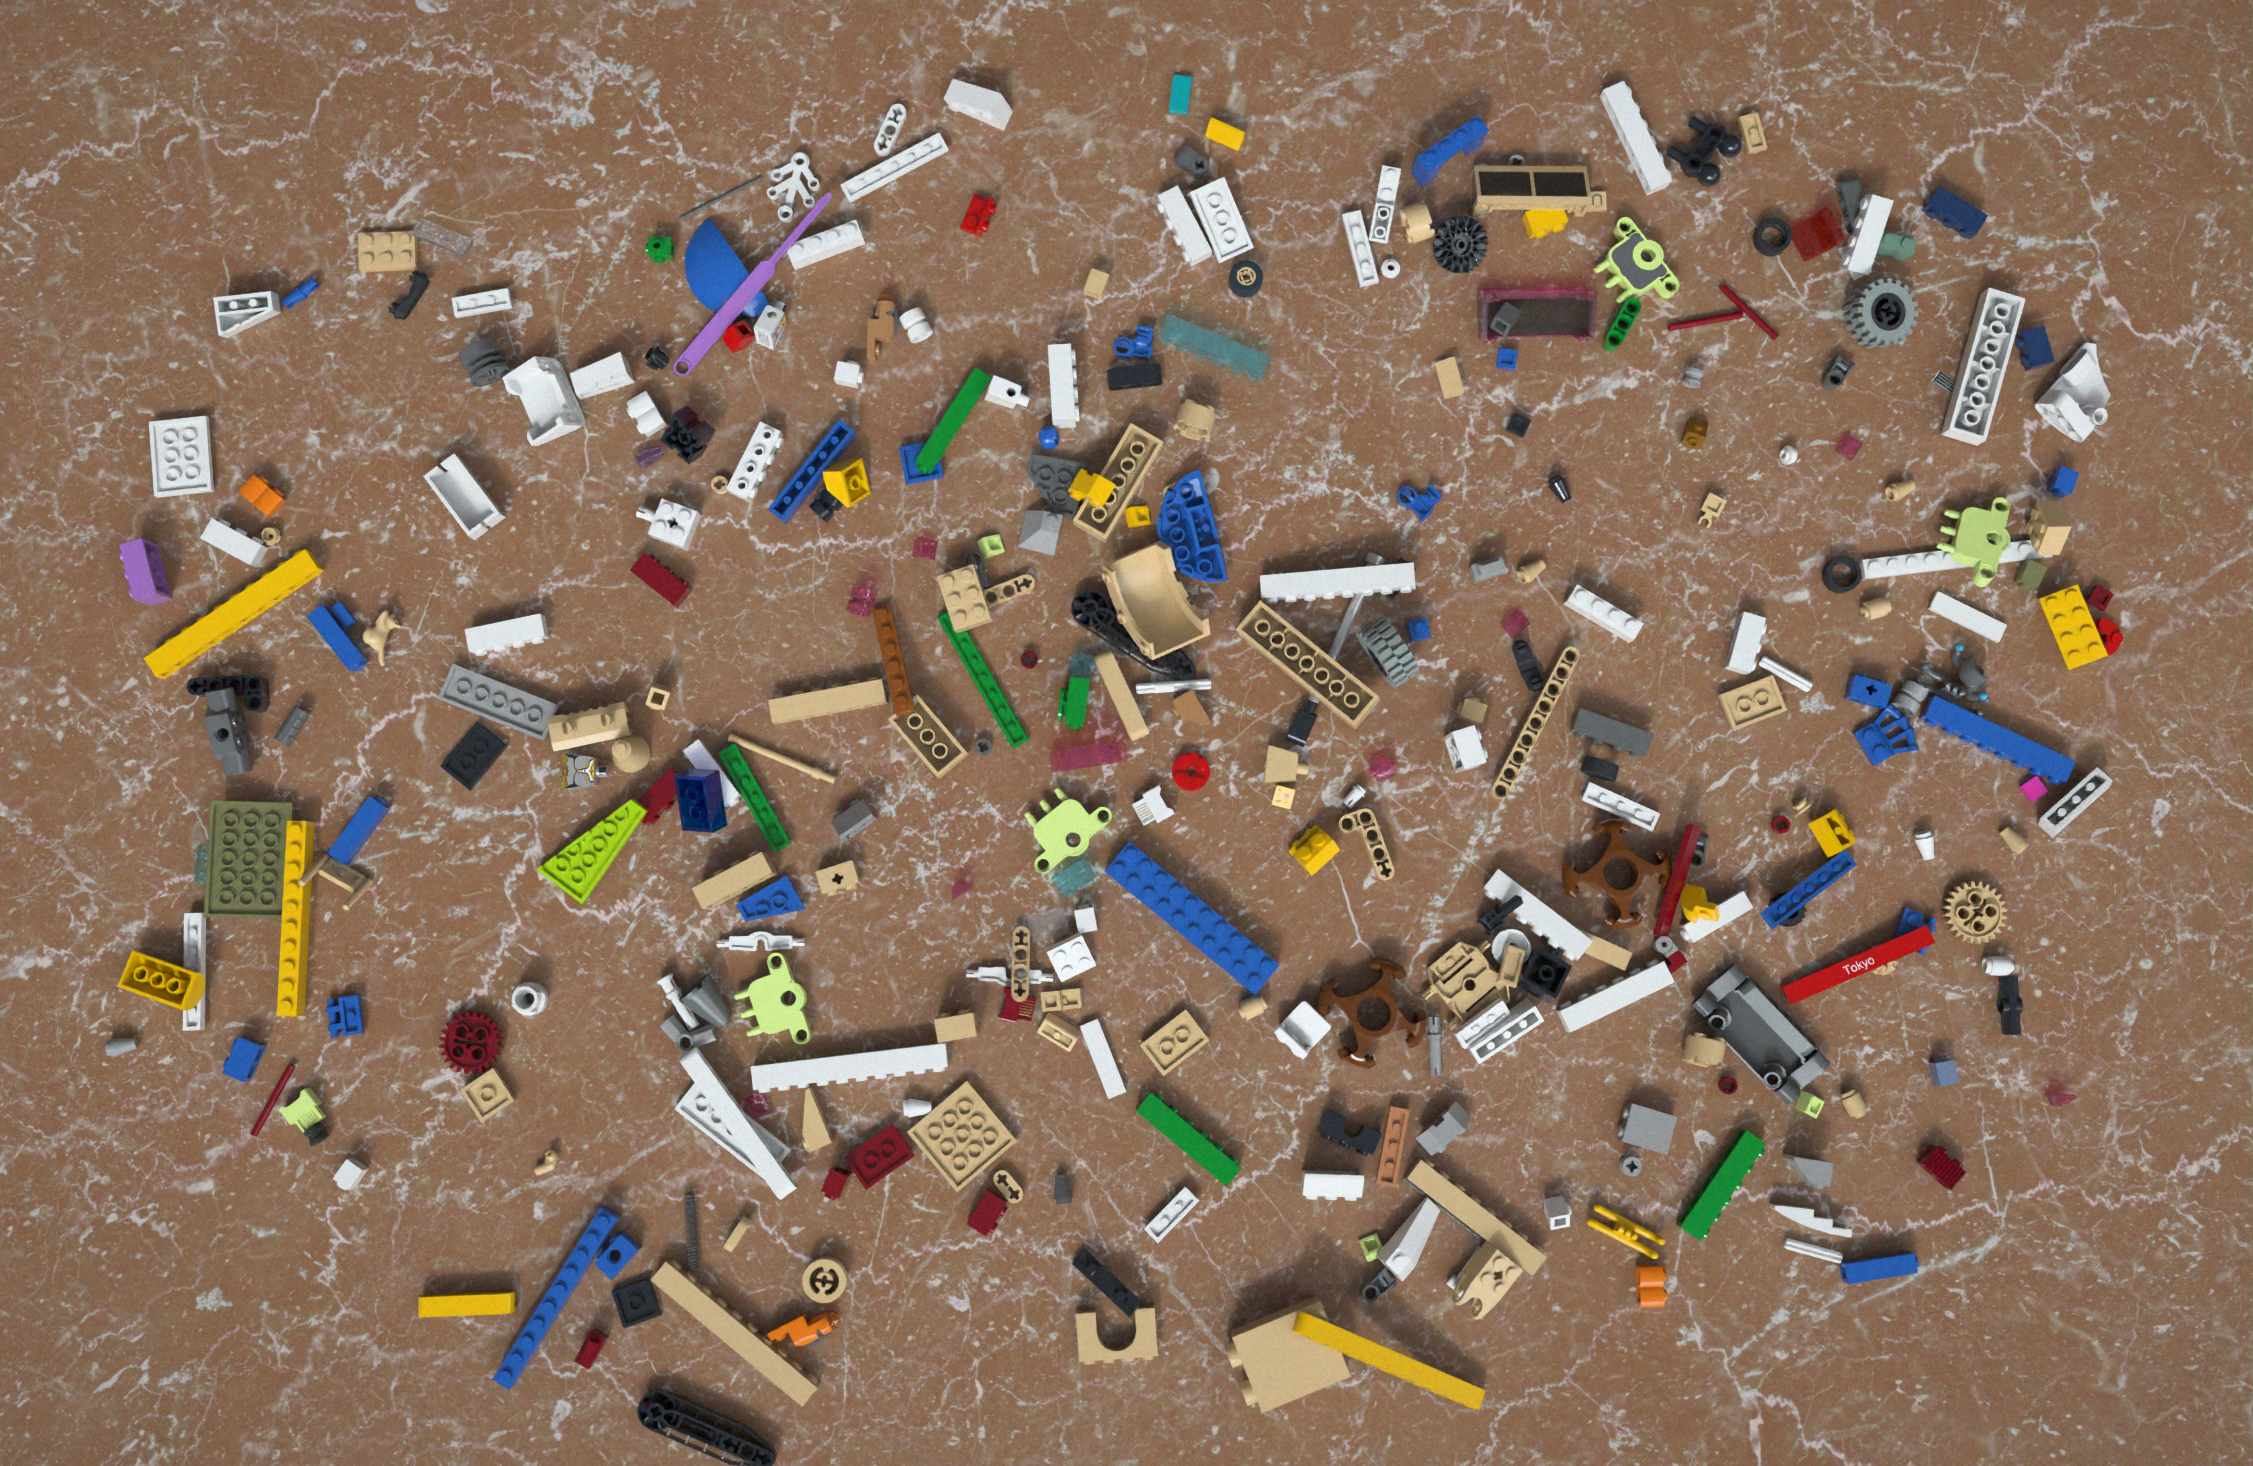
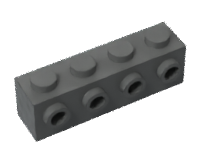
M1581 708L1576 710L1569 731L1574 733L1576 738L1585 740L1586 737L1592 739V743L1603 746V744L1611 746L1610 749L1613 751L1621 752L1623 750L1629 752V756L1638 759L1647 755L1653 733Z

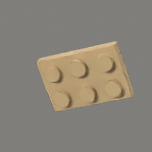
M415 231L358 233L359 271L418 270L417 233Z
M1773 675L1718 695L1732 731L1787 711Z
M1185 1009L1141 1043L1140 1046L1161 1074L1165 1076L1207 1043L1209 1039Z

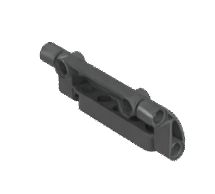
M1735 963L1729 965L1716 976L1691 1003L1705 1018L1709 1027L1720 1038L1725 1039V1044L1765 1086L1773 1089L1787 1105L1797 1099L1800 1095V1089L1824 1072L1831 1064L1817 1049L1812 1038L1755 979L1749 978ZM1719 1017L1723 1022L1717 1023L1713 1018ZM1773 1074L1776 1075L1778 1078L1772 1080L1768 1078V1075Z

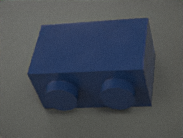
M2044 325L2024 330L2015 336V346L2019 349L2021 355L2020 362L2025 371L2042 368L2055 361Z

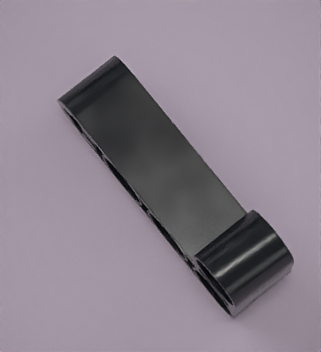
M258 675L193 678L187 683V690L190 694L206 697L205 692L216 690V685L220 682L221 688L234 687L235 695H245V706L250 711L263 713L269 708V682L266 678ZM259 680V687L255 689L254 683ZM240 681V687L236 690L235 684ZM259 699L260 705L256 708L254 704Z

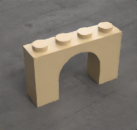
M1154 1305L1140 1306L1136 1310L1135 1335L1130 1343L1117 1348L1106 1345L1100 1339L1097 1332L1096 1309L1077 1310L1076 1324L1079 1362H1083L1084 1365L1095 1364V1361L1103 1360V1363H1113L1115 1359H1123L1124 1362L1134 1361V1358L1142 1357V1360H1153L1154 1356H1158Z

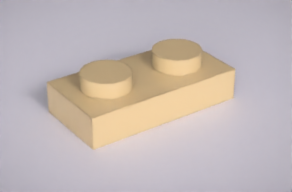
M1758 112L1740 116L1738 122L1747 154L1766 150L1768 147Z

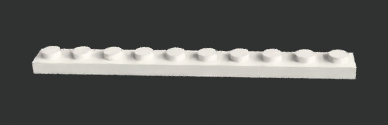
M2031 540L2010 542L2008 548L1999 557L1998 564L2050 558L2053 555H2037L2034 547L2031 546ZM1943 550L1860 561L1863 580L1970 567L1955 562L1951 558L1950 552Z

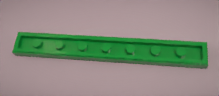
M948 611L938 616L940 624L1012 749L1029 741L967 630L960 633L955 632Z

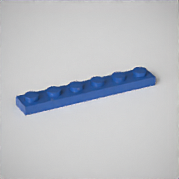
M1846 850L1841 851L1759 914L1771 929L1775 928L1857 864Z

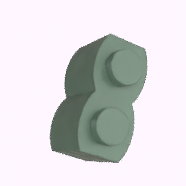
M1883 231L1876 256H1889L1898 261L1907 260L1915 253L1917 240L1911 236H1898L1895 233Z

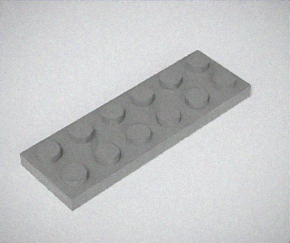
M452 664L438 697L439 700L543 741H546L549 735L547 717L557 716L561 707L455 664Z

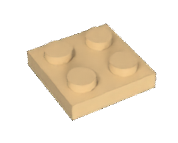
M492 1068L460 1090L481 1123L516 1100L496 1068Z

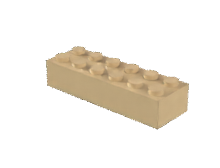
M1130 423L1100 476L1116 484L1103 508L1091 505L1086 498L1073 519V525L1107 543L1161 452L1164 442Z

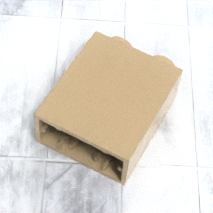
M1317 1295L1230 1330L1234 1342L1226 1344L1224 1347L1233 1368L1242 1364L1244 1366L1248 1379L1240 1382L1239 1385L1248 1406L1258 1402L1261 1412L1264 1413L1351 1377L1342 1353L1292 1332L1298 1311L1329 1323Z

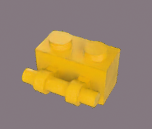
M1837 808L1808 824L1827 857H1831L1857 842L1853 836L1855 833L1852 829H1849L1844 821V815L1840 814Z
M1314 825L1311 829L1308 828L1305 831V835L1298 841L1295 840L1292 843L1293 846L1288 849V852L1292 856L1294 855L1299 864L1311 876L1340 851L1334 840L1317 825Z

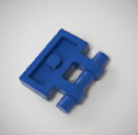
M1903 908L1893 939L1927 925L1932 934L1936 929V926H1934L1936 918L1928 917L1927 923L1922 922L1924 914ZM1930 946L1918 950L1917 953L1925 955L1926 949H1929Z
M360 995L339 997V1006H335V998L327 999V1007L325 1009L329 1017V1025L327 1026L331 1038L339 1037L338 1029H342L343 1036L365 1033ZM339 1011H340L341 1023H337V1014H336V1012H339Z

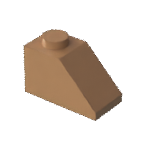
M1192 689L1172 700L1173 706H1171V709L1176 717L1179 715L1183 720L1205 726L1211 724L1209 717Z

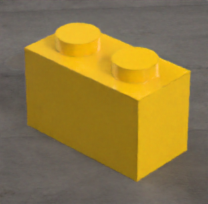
M1530 210L1525 212L1522 217L1529 238L1536 237V239L1544 237L1550 231L1556 233L1563 230L1568 222L1565 210Z

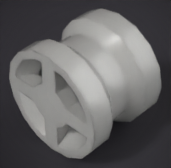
M1686 368V377L1683 379L1682 385L1694 389L1700 388L1702 384L1700 380L1704 376V371L1697 368Z
M1628 1155L1622 1157L1619 1162V1168L1621 1172L1628 1176H1636L1641 1172L1642 1164L1639 1159Z

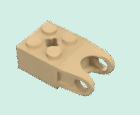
M1486 1240L1462 1271L1464 1274L1452 1293V1302L1456 1305H1462L1469 1299L1474 1298L1469 1314L1475 1320L1481 1319L1501 1300L1523 1270Z

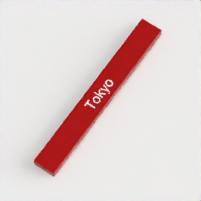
M1927 925L1781 988L1791 1005L1930 946L1935 941Z

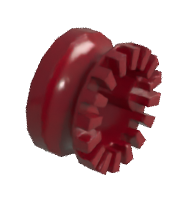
M1032 651L1024 652L1021 656L1022 666L1027 669L1035 668L1038 663L1037 655ZM1027 655L1035 658L1032 665H1028L1027 662L1024 663V658Z
M1784 816L1775 817L1771 821V829L1778 834L1786 833L1790 829V821ZM1783 820L1785 827L1779 830L1776 827V823Z
M1722 1077L1718 1082V1088L1724 1094L1730 1095L1737 1090V1082L1732 1077ZM1725 1081L1732 1082L1731 1090L1724 1089L1723 1084Z

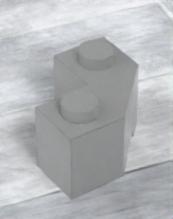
M1455 1101L1443 1109L1436 1120L1425 1126L1416 1139L1431 1156L1436 1152L1442 1153L1453 1138L1458 1134L1461 1135L1469 1128L1467 1124L1472 1118Z

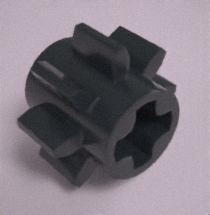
M658 346L656 349L654 347L650 348L645 355V359L648 361L646 365L656 371L658 368L664 369L669 362V358L666 356L668 352Z

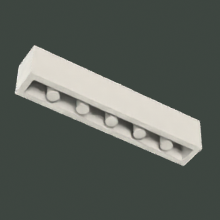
M1622 81L1604 89L1600 99L1646 195H1650L1666 188L1672 181V176L1669 169L1665 168L1662 154L1655 147V139L1652 135L1650 136L1646 121L1641 118L1638 104L1634 103L1631 97V89Z
M1499 869L1484 886L1483 890L1486 891L1484 894L1493 901L1497 899L1501 905L1515 895L1521 896L1523 904L1513 911L1517 915L1516 919L1524 925L1528 923L1532 926L1531 930L1538 936L1544 935L1548 939L1547 942L1555 949L1557 947L1564 951L1563 955L1569 960L1573 961L1575 959L1578 961L1593 942Z
M1657 959L1650 961L1646 964V968L1642 970L1636 968L1630 971V975L1625 978L1623 976L1617 977L1612 980L1613 984L1609 986L1603 984L1596 987L1595 992L1590 995L1587 992L1578 996V1000L1573 1003L1568 1001L1561 1004V1009L1556 1010L1566 1032H1573L1674 983L1665 962L1658 961Z

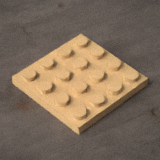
M968 1081L907 1132L956 1192L961 1190L1017 1142V1139Z

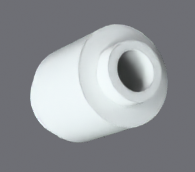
M1988 956L1982 960V971L1988 975L2009 976L2014 970V963L2009 957Z

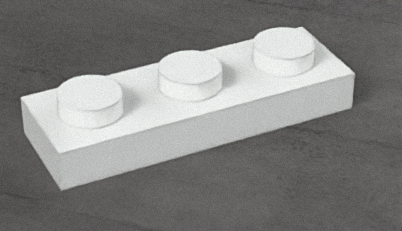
M508 288L452 298L456 318L513 308Z
M1498 998L1453 1031L1460 1045L1466 1049L1510 1017L1511 1013L1503 1000Z
M1185 1186L1148 1223L1144 1230L1159 1243L1199 1202V1199Z

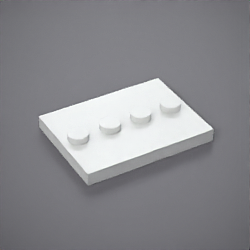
M198 416L149 422L154 496L159 498L214 492L209 417Z

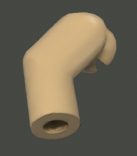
M548 1150L545 1153L544 1163L534 1166L537 1176L555 1168L558 1161L556 1151Z

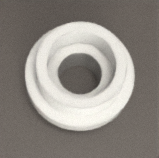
M1388 259L1383 262L1381 272L1387 278H1394L1400 272V265L1396 260ZM1391 265L1394 267V270L1390 271L1387 267Z
M1784 446L1780 452L1781 462L1785 465L1794 463L1797 459V450L1792 446Z

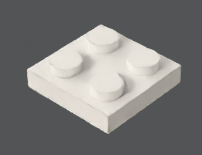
M1081 932L1045 948L1061 982L1096 966Z

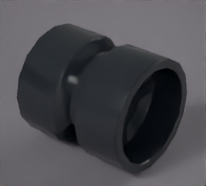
M825 488L819 494L820 499H815L809 505V508L823 521L828 523L834 516L833 512L839 511L844 504ZM824 502L830 507L828 510L821 506Z

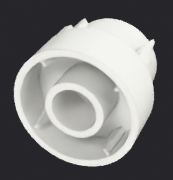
M536 982L520 984L512 995V1007L523 1015L539 1014L548 1004L547 990ZM529 993L534 995V1002L532 1004L526 1001Z

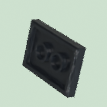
M477 722L440 767L468 790H472L506 750L508 745L480 722Z

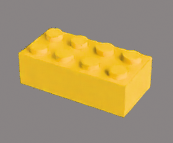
M2078 584L2038 599L2067 670L2108 656Z

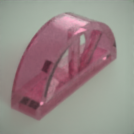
M1125 742L1085 745L1049 754L1052 773L1128 762Z

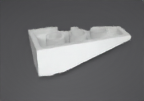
M1425 1197L1376 1255L1402 1282L1415 1268L1440 1212V1209L1428 1197Z

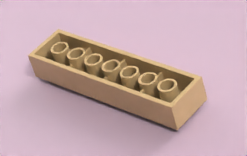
M1261 600L1236 628L1238 635L1353 729L1360 725L1380 701L1377 694Z

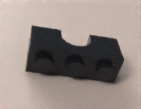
M1326 1108L1317 1129L1321 1132V1137L1330 1141L1332 1138L1339 1140V1145L1348 1149L1351 1145L1357 1148V1153L1366 1157L1368 1153L1374 1154L1382 1135L1381 1132L1362 1124L1357 1134L1347 1135L1343 1130L1346 1117Z

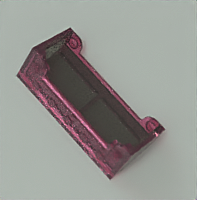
M1590 287L1477 289L1478 338L1486 344L1495 343V340L1499 338L1574 337L1579 342H1588L1589 339H1595L1597 293ZM1505 302H1508L1522 312L1516 324L1505 337L1490 328V325Z

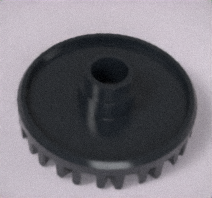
M1454 216L1445 220L1438 227L1433 238L1432 248L1437 263L1443 269L1452 273H1469V271H1473L1474 267H1479V263L1483 262L1481 259L1486 257L1484 252L1488 250L1485 249V246L1489 242H1486L1488 239L1484 235L1486 230H1483V226L1478 224L1479 221L1468 216Z

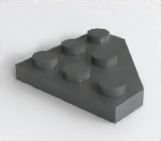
M1030 453L1027 474L1054 513L1063 515V518L1073 520L1075 518L1079 501L1073 499L1068 490L1080 469H1086V463Z

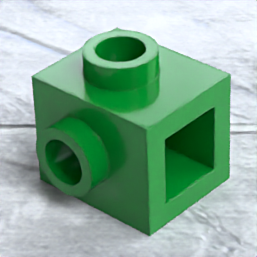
M648 237V243L645 244L646 255L655 263L674 261L675 242L671 237Z

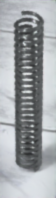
M684 1193V1195H690L684 1196V1198H691L684 1201H692L684 1203L688 1205L684 1207L689 1208L685 1209V1211H690L685 1212V1214H691L685 1215V1217H692L685 1220H693L685 1222L686 1224L693 1223L685 1225L690 1227L686 1228V1230H691L686 1231V1233H692L686 1234V1236H693L686 1239H694L686 1241L687 1243L694 1242L686 1244L691 1246L687 1247V1249H692L687 1250V1252H693L687 1253V1255H694L687 1258H695L687 1261H696L688 1263V1265L695 1264L688 1266V1268H693L688 1269V1271H699L695 1194Z

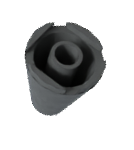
M709 974L700 978L691 986L692 988L688 992L686 991L679 998L683 1005L717 1028L720 1026L724 1028L732 1021L730 1019L732 1014Z

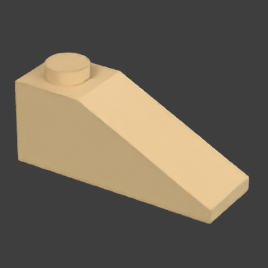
M812 1087L805 1090L802 1143L805 1149H809L810 1152L834 1141Z

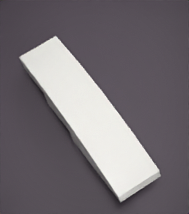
M1769 1203L1771 1209L1786 1218L1812 1229L1833 1235L1852 1236V1229L1833 1226V1219L1814 1216V1209L1809 1207Z

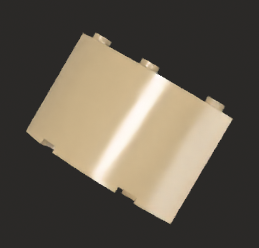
M1162 541L1102 565V579L1107 585L1110 597L1117 611V618L1125 626L1143 655H1147L1151 660H1154L1210 635L1208 617L1195 604L1191 605L1186 599L1188 594L1181 581L1177 582L1173 571H1176L1171 548Z

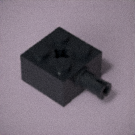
M1551 946L1548 952L1537 947L1531 952L1519 976L1517 986L1550 1004L1557 998L1572 966L1559 959L1562 949L1559 947L1555 949Z

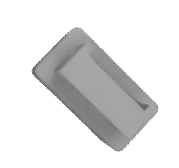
M1502 556L1473 564L1468 569L1473 584L1501 576L1507 571Z

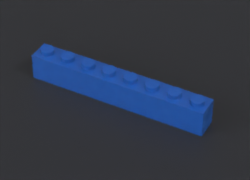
M1937 696L1927 698L1919 716L1920 719L1924 720V724L1931 727L1937 726L1945 734H1954L1962 742L1968 744L1971 742L1977 745L1976 748L1979 750L1994 753L1996 758L2012 761L2011 764L2018 768H2027L2030 770L2029 773L2035 776L2042 775L2052 784L2058 785L2059 783L2067 782L2076 762Z

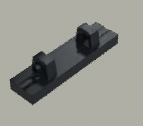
M1083 1249L1072 1262L1073 1266L1128 1317H1131L1143 1303L1139 1297L1087 1249ZM1098 1268V1270H1097V1271L1094 1273V1275L1092 1276V1275H1091L1092 1272H1093L1095 1269Z

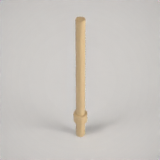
M729 735L728 741L811 774L815 779H823L833 784L836 781V776L824 772L823 769L817 766L815 768L736 735Z

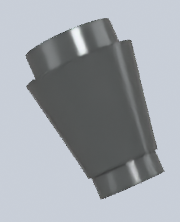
M1067 1175L1055 1176L1054 1200H1056V1204L1071 1203L1073 1195Z

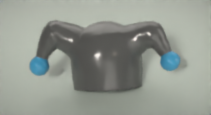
M1958 643L1950 659L1958 670L1959 679L1965 684L1966 698L1970 701L1985 700L1988 698V694L1986 692L1979 694L1978 691L1979 687L1990 678L1984 675L1985 670L1976 664L1975 660L1979 657L1976 653L1966 659L1963 658L1961 651H1963L1964 645Z

